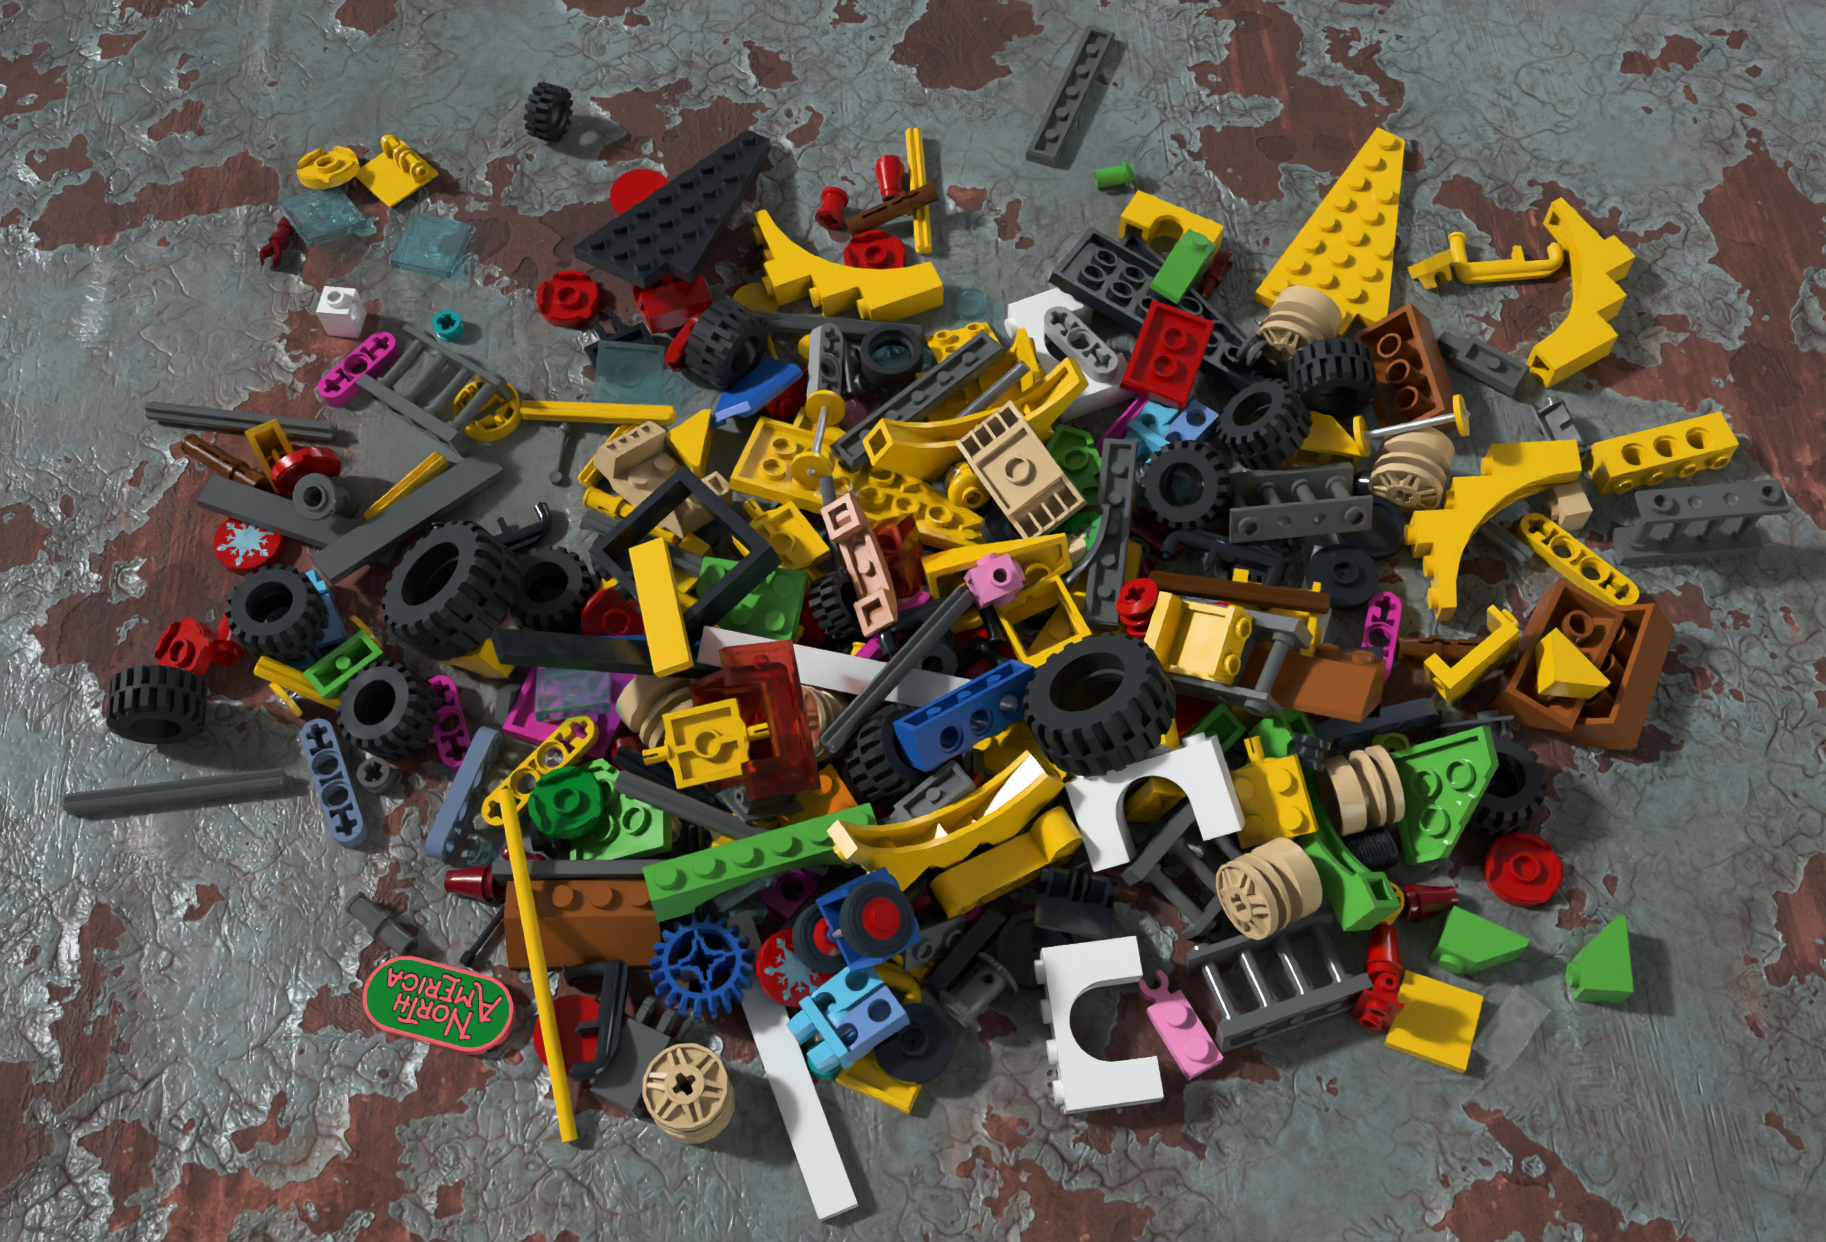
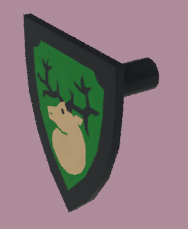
M1112 504L1084 506L1048 534H1066L1073 568L1061 576L1068 584H1071L1097 556L1107 534Z

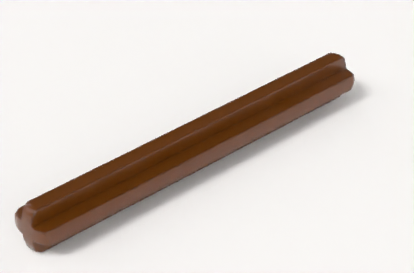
M1151 571L1149 579L1156 583L1159 592L1162 591L1174 595L1324 615L1328 613L1330 608V595L1323 592L1162 571Z

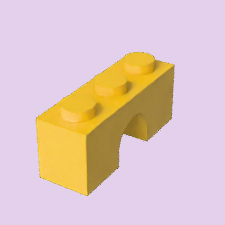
M1138 190L1120 217L1118 237L1123 238L1127 231L1132 229L1149 245L1153 239L1159 236H1169L1179 241L1187 230L1191 229L1205 235L1208 240L1217 244L1205 268L1206 270L1221 246L1224 226L1211 219H1206L1189 212L1182 207H1177L1163 201L1154 195Z

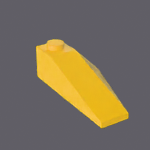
M1065 533L953 548L920 557L928 593L933 598V601L950 596L959 586L969 590L964 576L968 570L978 566L977 560L992 553H996L998 557L1009 553L1012 562L1016 560L1020 564L1025 580L1022 581L1024 587L1019 592L1032 587L1042 579H1049L1056 575L1060 576L1073 568ZM977 611L959 617L950 628L955 634L977 628L983 622Z

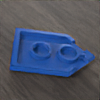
M769 357L721 395L710 425L712 428L726 425L728 418H734L739 415L745 418L755 414L804 375L802 370L794 363Z

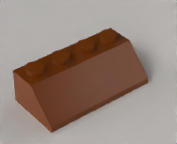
M1408 303L1353 335L1354 341L1365 343V346H1369L1373 354L1378 384V395L1374 397L1373 405L1380 428L1454 413V393L1430 320L1415 306ZM1456 421L1431 426L1445 435L1458 429Z
M1561 577L1541 595L1519 640V650L1511 656L1487 706L1493 710L1500 709V714L1503 716L1514 715V719L1510 720L1519 725L1570 732L1586 699L1538 694L1535 645L1554 628H1557L1600 670L1625 614Z
M1655 603L1612 606L1624 613L1625 617L1599 670L1611 683L1589 700H1585L1570 732L1553 731L1601 750L1636 748L1675 631L1673 625Z
M1260 641V643L1254 645L1237 687L1255 690L1273 643ZM1326 643L1316 644L1315 646L1310 645L1308 649L1293 647L1291 650H1287L1270 695L1284 708L1361 723L1382 702L1387 659L1376 658L1373 652L1365 650H1355L1352 653L1338 651L1337 646Z
M645 879L530 881L547 969H562L563 965L569 967L580 963L613 959L625 961L629 968H651L650 958L658 956L654 952V944L659 942L665 943L662 933L666 930V921L657 923ZM507 881L504 927L508 968L510 970H530L514 881Z

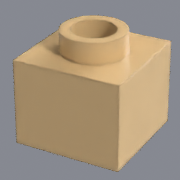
M1580 481L1554 486L1543 505L1544 516L1548 517L1566 532L1582 529L1593 511Z

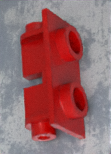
M807 366L804 369L800 368L804 375L759 410L762 415L769 414L770 419L784 422L800 410L801 406H805L808 382Z
M1385 972L1380 974L1375 981L1373 990L1365 989L1350 1011L1349 1016L1357 1018L1358 1023L1368 1029L1381 1030L1382 1028L1388 1030L1405 1005L1396 1001L1400 990L1399 979L1392 973Z

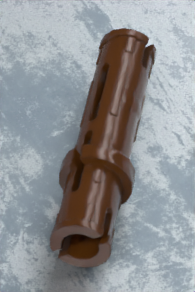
M932 181L907 193L905 191L899 192L900 196L850 218H846L845 222L852 238L856 234L876 228L905 214L908 216L913 215L914 210L939 201Z
M188 434L183 438L180 449L184 454L193 457L224 476V478L263 491H267L269 488L268 478L251 470L245 461L233 459L198 438L195 434Z
M1430 635L1428 638L1397 636L1395 656L1399 660H1427L1436 653L1443 661L1459 662L1482 643L1483 640L1443 639L1439 635Z

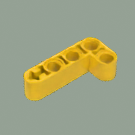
M1058 806L1041 815L1034 822L1029 832L941 873L930 882L929 887L948 919L966 914L1039 878L1042 868L1049 869L1050 865L1058 868L1073 857L1084 838L1064 807Z

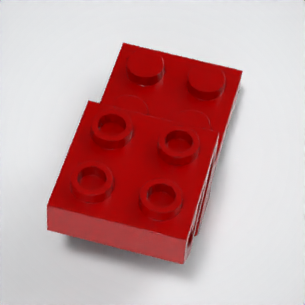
M668 273L646 290L631 283L635 305L652 335L667 333L674 328L684 326L692 317L700 312L704 313L712 305L703 275L697 276L692 283H689Z

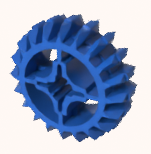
M709 913L704 916V922L697 923L696 916L691 914L689 916L690 925L684 926L680 920H676L674 923L676 933L664 930L662 936L666 943L659 942L654 944V952L658 956L650 958V967L655 969L650 974V979L652 983L659 984L655 988L657 997L667 996L665 1006L668 1009L674 1008L679 1004V1016L684 1017L690 1009H693L694 1019L699 1021L702 1017V1011L709 1010L710 1018L715 1019L717 1018L716 1008L722 1006L726 1013H730L732 1011L730 999L742 1003L744 1001V994L741 990L752 989V980L748 977L756 974V965L750 963L756 958L755 951L747 949L750 945V939L747 935L739 937L740 927L737 924L727 929V919L724 916L716 924H713L712 915ZM704 941L719 943L730 952L725 953L723 949H709ZM692 943L691 953L687 957L678 960V964L672 965L678 953ZM698 953H702L703 960L706 961V965L709 970H706L707 981L704 980L703 972H700L697 964L700 963ZM735 967L729 980L720 988L714 990L715 979L719 975L728 973L727 969ZM682 980L683 983L694 982L700 986L702 993L688 991L679 986L675 981Z

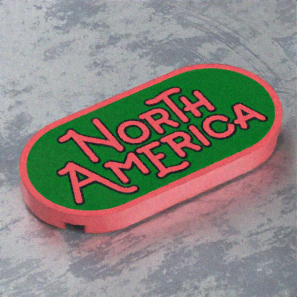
M399 956L382 963L370 975L363 991L365 1013L370 1021L381 1031L465 1055H479L488 1052L487 1050L495 1045L499 1046L510 1035L515 1024V1004L508 989L500 981L487 975L419 957Z

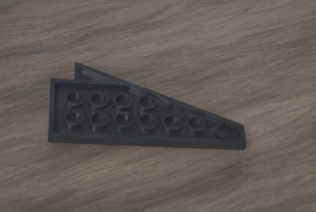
M749 130L741 132L736 138L719 147L718 150L706 158L698 161L696 165L684 173L677 175L675 179L655 190L653 194L633 205L617 218L612 219L607 225L588 235L583 241L573 247L575 258L645 290L668 273L692 283L771 150L770 139Z
M1090 227L1050 276L1048 282L1058 287L1062 292L1072 295L1086 303L1090 308L1100 311L1118 324L1126 326L1138 334L1141 331L1152 299L1215 322L1199 369L1203 373L1227 384L1236 392H1241L1245 387L1248 388L1255 382H1263L1269 378L1273 380L1277 378L1282 379L1290 385L1289 381L1263 356L1252 366L1246 364L1247 360L1245 358H1237L1236 354L1245 339L1192 287L1178 304L1149 288L1165 261L1132 229H1129L1123 238L1117 242L1095 228Z

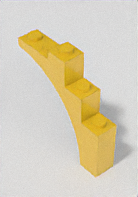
M1562 197L1551 203L1543 224L1557 242L1562 245L1572 277L1573 300L1568 317L1551 335L1533 347L1526 362L1530 367L1529 371L1546 389L1609 355L1618 334L1606 321L1618 315L1627 297V294L1616 282L1626 277L1636 257L1615 235L1604 240Z
M766 209L754 213L755 226L751 227L752 235L756 245L762 244L764 248L762 255L765 261L763 263L765 277L761 278L765 294L767 296L773 295L776 304L779 306L809 296L814 308L819 306L824 317L857 307L862 319L896 322L944 305L943 284L931 261L905 268L883 270L854 268L832 263L807 252L792 242L775 225Z
M1066 357L1048 375L1009 400L1021 411L1035 430V434L1045 444L1055 434L1051 424L1088 387L1089 383L1077 360ZM1009 400L981 412L952 420L925 423L901 422L882 418L862 442L873 467L934 483L954 461H966V458L955 442L967 435L969 431L976 428L983 420L985 421Z
M1576 439L1491 444L1486 456L1482 457L1480 461L1481 476L1452 478L1448 490L1443 492L1442 503L1444 510L1414 511L1410 524H1406L1404 528L1405 544L1407 546L1411 545L1413 558L1423 557V573L1425 577H1430L1431 588H1428L1427 602L1429 609H1434L1436 622L1451 621L1457 608L1456 579L1460 558L1465 546L1477 530L1498 511L1522 498L1546 490H1552L1554 486L1577 481L1582 468Z
M1026 750L1005 770L986 784L955 803L930 814L905 822L880 826L855 825L837 820L827 832L835 842L833 846L835 853L845 863L851 864L854 862L859 864L867 871V874L886 867L889 874L895 877L900 890L903 892L928 867L934 868L937 866L944 870H949L961 863L980 843L982 845L990 843L997 847L1010 841L1065 787V784L1044 759Z

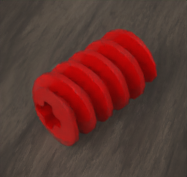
M1138 578L1126 582L1121 587L1120 597L1115 606L1120 614L1122 623L1125 625L1126 633L1144 641L1158 599L1159 590L1156 583L1151 579Z

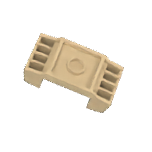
M1009 400L985 421L983 420L976 428L969 431L967 435L956 441L955 444L1022 538L1046 536L1086 506L1088 502L1057 464L1021 411Z
M650 420L600 446L593 461V465L609 480L612 488L635 508L681 467L678 462L663 451L666 430ZM717 471L701 479L705 485L732 509V489H729V483ZM689 496L657 526L659 528L666 527L684 539L689 532L697 531L705 524H709L714 518Z

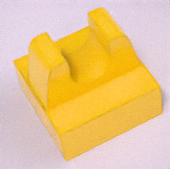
M1450 249L1407 268L1412 279L1418 277L1426 290L1437 287L1434 279L1435 274L1439 277L1442 284L1452 280L1449 263L1455 260Z

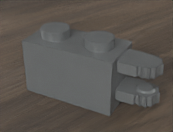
M651 996L644 1000L634 1020L628 1018L625 1026L622 1028L620 1050L613 1063L605 1073L597 1078L590 1079V1085H592L590 1091L596 1100L635 1119H639L646 1106L642 1096L643 1077L649 1063L662 1050L675 1045L669 1034L679 1016L678 1009H666L656 1029L648 1027L647 1025L657 1007V999Z

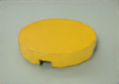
M335 146L333 147L334 151L326 152L325 148H320L306 154L297 164V175L300 183L308 188L328 189L350 181L357 175L360 169L356 153L349 148Z

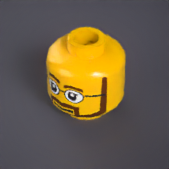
M967 460L953 464L947 470L944 476V488L953 506L975 511L989 501L991 494L984 488V484H982Z

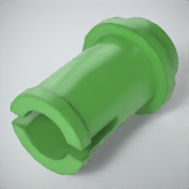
M1122 161L1121 165L1094 170L1097 189L1119 184L1129 186L1130 182H1135L1132 163L1126 164L1125 161Z

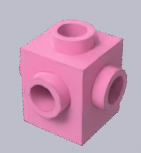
M996 553L982 557L976 561L978 566L968 570L964 576L979 610L994 603L997 608H1001L1016 601L1017 597L1015 594L1019 593L1024 587L1022 581L1025 580L1020 564L1016 560L1012 562L1009 553L1000 557Z

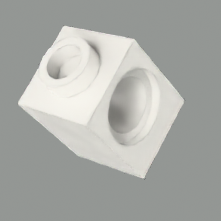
M324 286L316 313L327 335L359 338L367 312L357 290L354 288Z

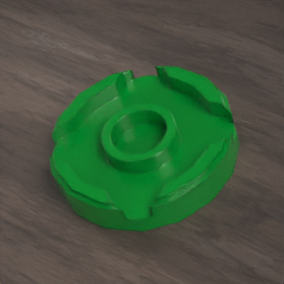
M567 766L548 772L541 776L535 783L536 787L533 792H530L528 798L530 817L537 829L550 838L566 840L580 837L593 829L601 819L605 807L604 792L596 777L589 772L580 771L577 767Z

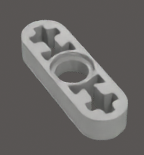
M1056 306L1050 308L1045 313V334L1068 357L1077 360L1085 374L1093 381L1099 383H1106L1114 379L1118 367L1117 355L1073 312L1066 307ZM1065 322V326L1063 327L1059 323ZM1083 339L1089 343V347L1086 349H1076L1071 343L1074 340ZM1097 362L1102 366L1096 367Z
M825 323L813 329L810 334L807 398L810 394L819 390H829L841 396L843 335L840 329L833 323ZM821 362L827 365L830 373L829 377L823 374Z

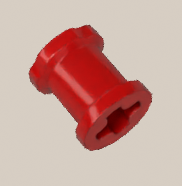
M826 187L822 191L821 200L823 202L821 208L815 214V220L826 229L839 228L843 223V216L841 214L843 208L849 202V196L843 189L838 187Z

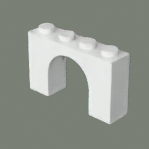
M1058 287L1008 304V319L1004 321L1010 338L1015 337L1016 339L1017 329L1025 328L1028 337L1034 339L1036 345L1035 359L1037 365L1041 364L1043 366L1045 376L1061 363L1046 348L1051 339L1044 332L1045 313L1052 307L1062 306L1073 312L1085 325L1092 324L1093 309L1072 295L1062 292ZM1065 322L1059 323L1063 327L1065 326ZM1122 353L1117 354V374L1111 381L1106 383L1095 382L1084 373L1089 385L1058 417L1061 423L1134 397L1133 392L1119 388L1128 366ZM1097 362L1096 367L1102 366Z
M1204 732L1196 733L1182 738L1183 745L1169 749L1167 743L1160 744L1154 750L1150 748L1146 752L1147 756L1136 763L1134 760L1127 764L1126 769L1118 772L1110 770L1107 771V775L1094 776L1092 773H1089L1087 777L1074 775L1075 778L1065 783L1094 872L1128 863L1137 855L1124 816L1123 801L1132 781L1144 776L1165 777L1178 784L1185 791L1191 802L1203 841L1242 830L1246 821L1217 735L1206 738Z
M1136 936L1042 948L1040 960H1034V969L1037 984H1044L1046 999L1040 1000L1043 1024L1050 1023L1052 1039L1046 1040L1049 1064H1056L1059 1080L1052 1081L1055 1104L1063 1105L1065 1115L1161 1101L1164 1098L1157 1056L1115 1062L1098 1060L1080 1048L1070 1028L1072 1005L1083 993L1097 987L1139 982L1143 973Z

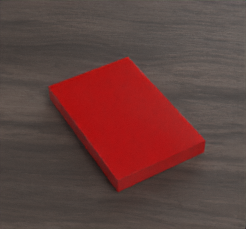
M1152 299L1119 388L1183 411L1215 322Z

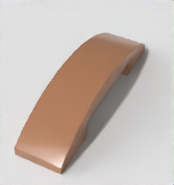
M847 493L820 510L831 541L839 543L858 598V602L854 603L853 606L864 637H870L898 621L897 602L890 572L873 529L853 494Z

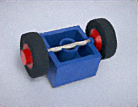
M886 867L853 879L816 899V904L809 906L799 915L792 932L793 947L800 961L809 969L825 974L842 971L847 966L853 972L883 963L922 941L912 905L907 896L900 890L895 877L889 874Z

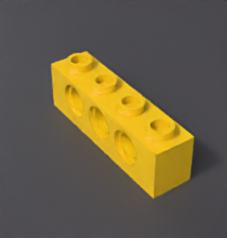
M1720 411L1593 443L1583 463L1600 495L1612 492L1620 494L1635 486L1643 484L1652 486L1662 482L1664 479L1675 476L1687 477L1698 470L1706 468L1719 469L1730 462L1739 443Z

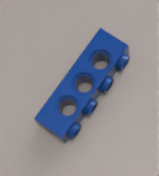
M1011 659L893 722L904 762L924 772L936 770L943 765L944 761L957 754H964L970 751L973 745L986 738L999 735L1002 729L1014 722L1025 720L1024 712L1022 711L1023 698L1028 682L1034 680V666Z

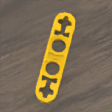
M1529 513L1522 518L1516 530L1517 538L1533 549L1535 555L1577 587L1610 606L1634 605L1639 598V590L1630 579L1548 517L1540 513ZM1536 527L1540 532L1537 531L1532 534L1528 530ZM1551 537L1552 539L1550 540L1548 546L1545 545L1544 541L1546 542L1548 538ZM1564 546L1570 550L1572 556L1570 558H1561L1555 554L1553 547ZM1590 567L1597 570L1600 574V579L1590 580L1583 575L1582 569ZM1606 580H1608L1610 582V585L1608 584L1607 587L1603 589L1602 586L1604 585ZM1624 593L1626 597L1620 600L1615 597V594Z
M575 714L567 718L484 800L481 814L485 822L496 828H504L503 818L495 816L497 812L494 806L497 803L500 804L498 791L513 788L514 796L521 800L519 804L516 803L518 817L520 818L529 809L528 798L530 793H520L518 789L520 779L530 774L534 775L537 782L541 776L554 769L567 766L572 767L598 740L599 728L595 721L584 714ZM578 724L582 727L587 726L585 732L588 735L584 739L580 737L574 738L577 734L574 728ZM562 738L570 742L569 744L575 748L572 752L560 742ZM554 748L561 749L563 760L560 765L554 768L547 767L545 756L548 751Z

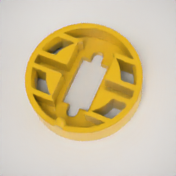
M475 381L466 385L456 396L453 405L455 418L465 408L464 404L466 403L467 405L481 389L482 386ZM507 382L506 388L513 396L512 400L508 402L493 394L478 414L497 401L500 404L503 402L507 403L495 410L497 415L494 417L489 414L479 422H475L476 424H472L476 421L474 417L464 429L466 436L476 441L491 442L508 436L518 427L522 419L519 413L521 401L516 389Z

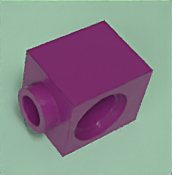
M804 868L781 872L760 895L763 909L784 925L819 888V879L813 872ZM797 888L803 891L802 895L795 900H789L784 897L785 893L790 889Z

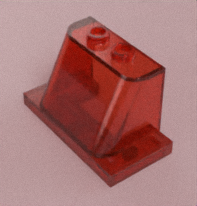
M792 639L727 646L719 649L722 669L689 684L693 707L737 698L742 719L747 727L767 722V730L770 737L751 741L749 752L751 760L740 763L742 775L707 783L709 795L736 790L742 784L745 786L747 802L822 789Z

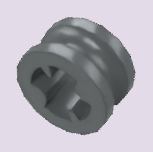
M1253 332L1243 342L1236 357L1239 359L1245 358L1247 360L1246 364L1252 366L1266 350L1268 341H1260L1258 334Z
M371 757L366 759L357 770L358 781L368 793H384L394 783V772L382 758ZM380 769V772L383 775L382 778H380L378 781H376V779L373 778L372 782L369 775L373 771H375L378 774Z

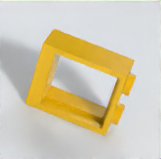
M1059 575L1049 579H1042L1032 587L1015 594L1017 600L1004 607L997 608L996 604H993L1003 633L1016 658L1020 662L1034 666L1035 671L1039 666L1043 667L1047 663L1046 659L1054 652L1058 654L1064 650L1063 646L1070 642L1075 644L1082 641V637L1092 635ZM1059 604L1076 635L1029 657L1012 625Z

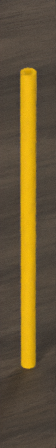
M513 788L498 791L561 1139L562 1143L578 1139L514 791Z

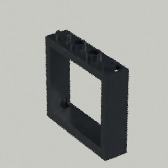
M683 464L589 549L588 552L597 561L593 568L606 582L613 578L617 583L613 587L615 591L627 603L633 599L638 604L634 609L642 617L636 583L616 562L629 551V548L634 547L685 499L691 496L750 552L683 613L689 646L691 648L702 638L704 626H715L782 564V561L771 544Z

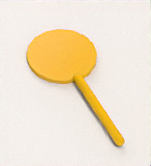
M749 283L742 286L735 292L732 298L752 311L777 312L779 307L773 295L767 296L765 294L762 283ZM769 332L767 346L771 358L778 359Z

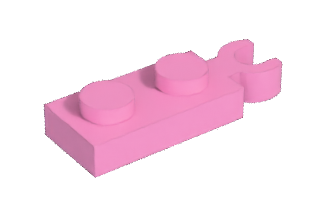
M1158 970L1155 973V978L1160 987L1154 990L1147 987L1146 982L1141 979L1137 985L1138 991L1144 999L1153 1002V1005L1147 1008L1146 1014L1184 1076L1189 1081L1221 1063L1223 1056L1181 989L1170 994L1168 991V977L1162 970Z

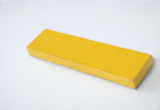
M663 537L629 548L654 674L658 678H662L693 667L694 664L667 542Z

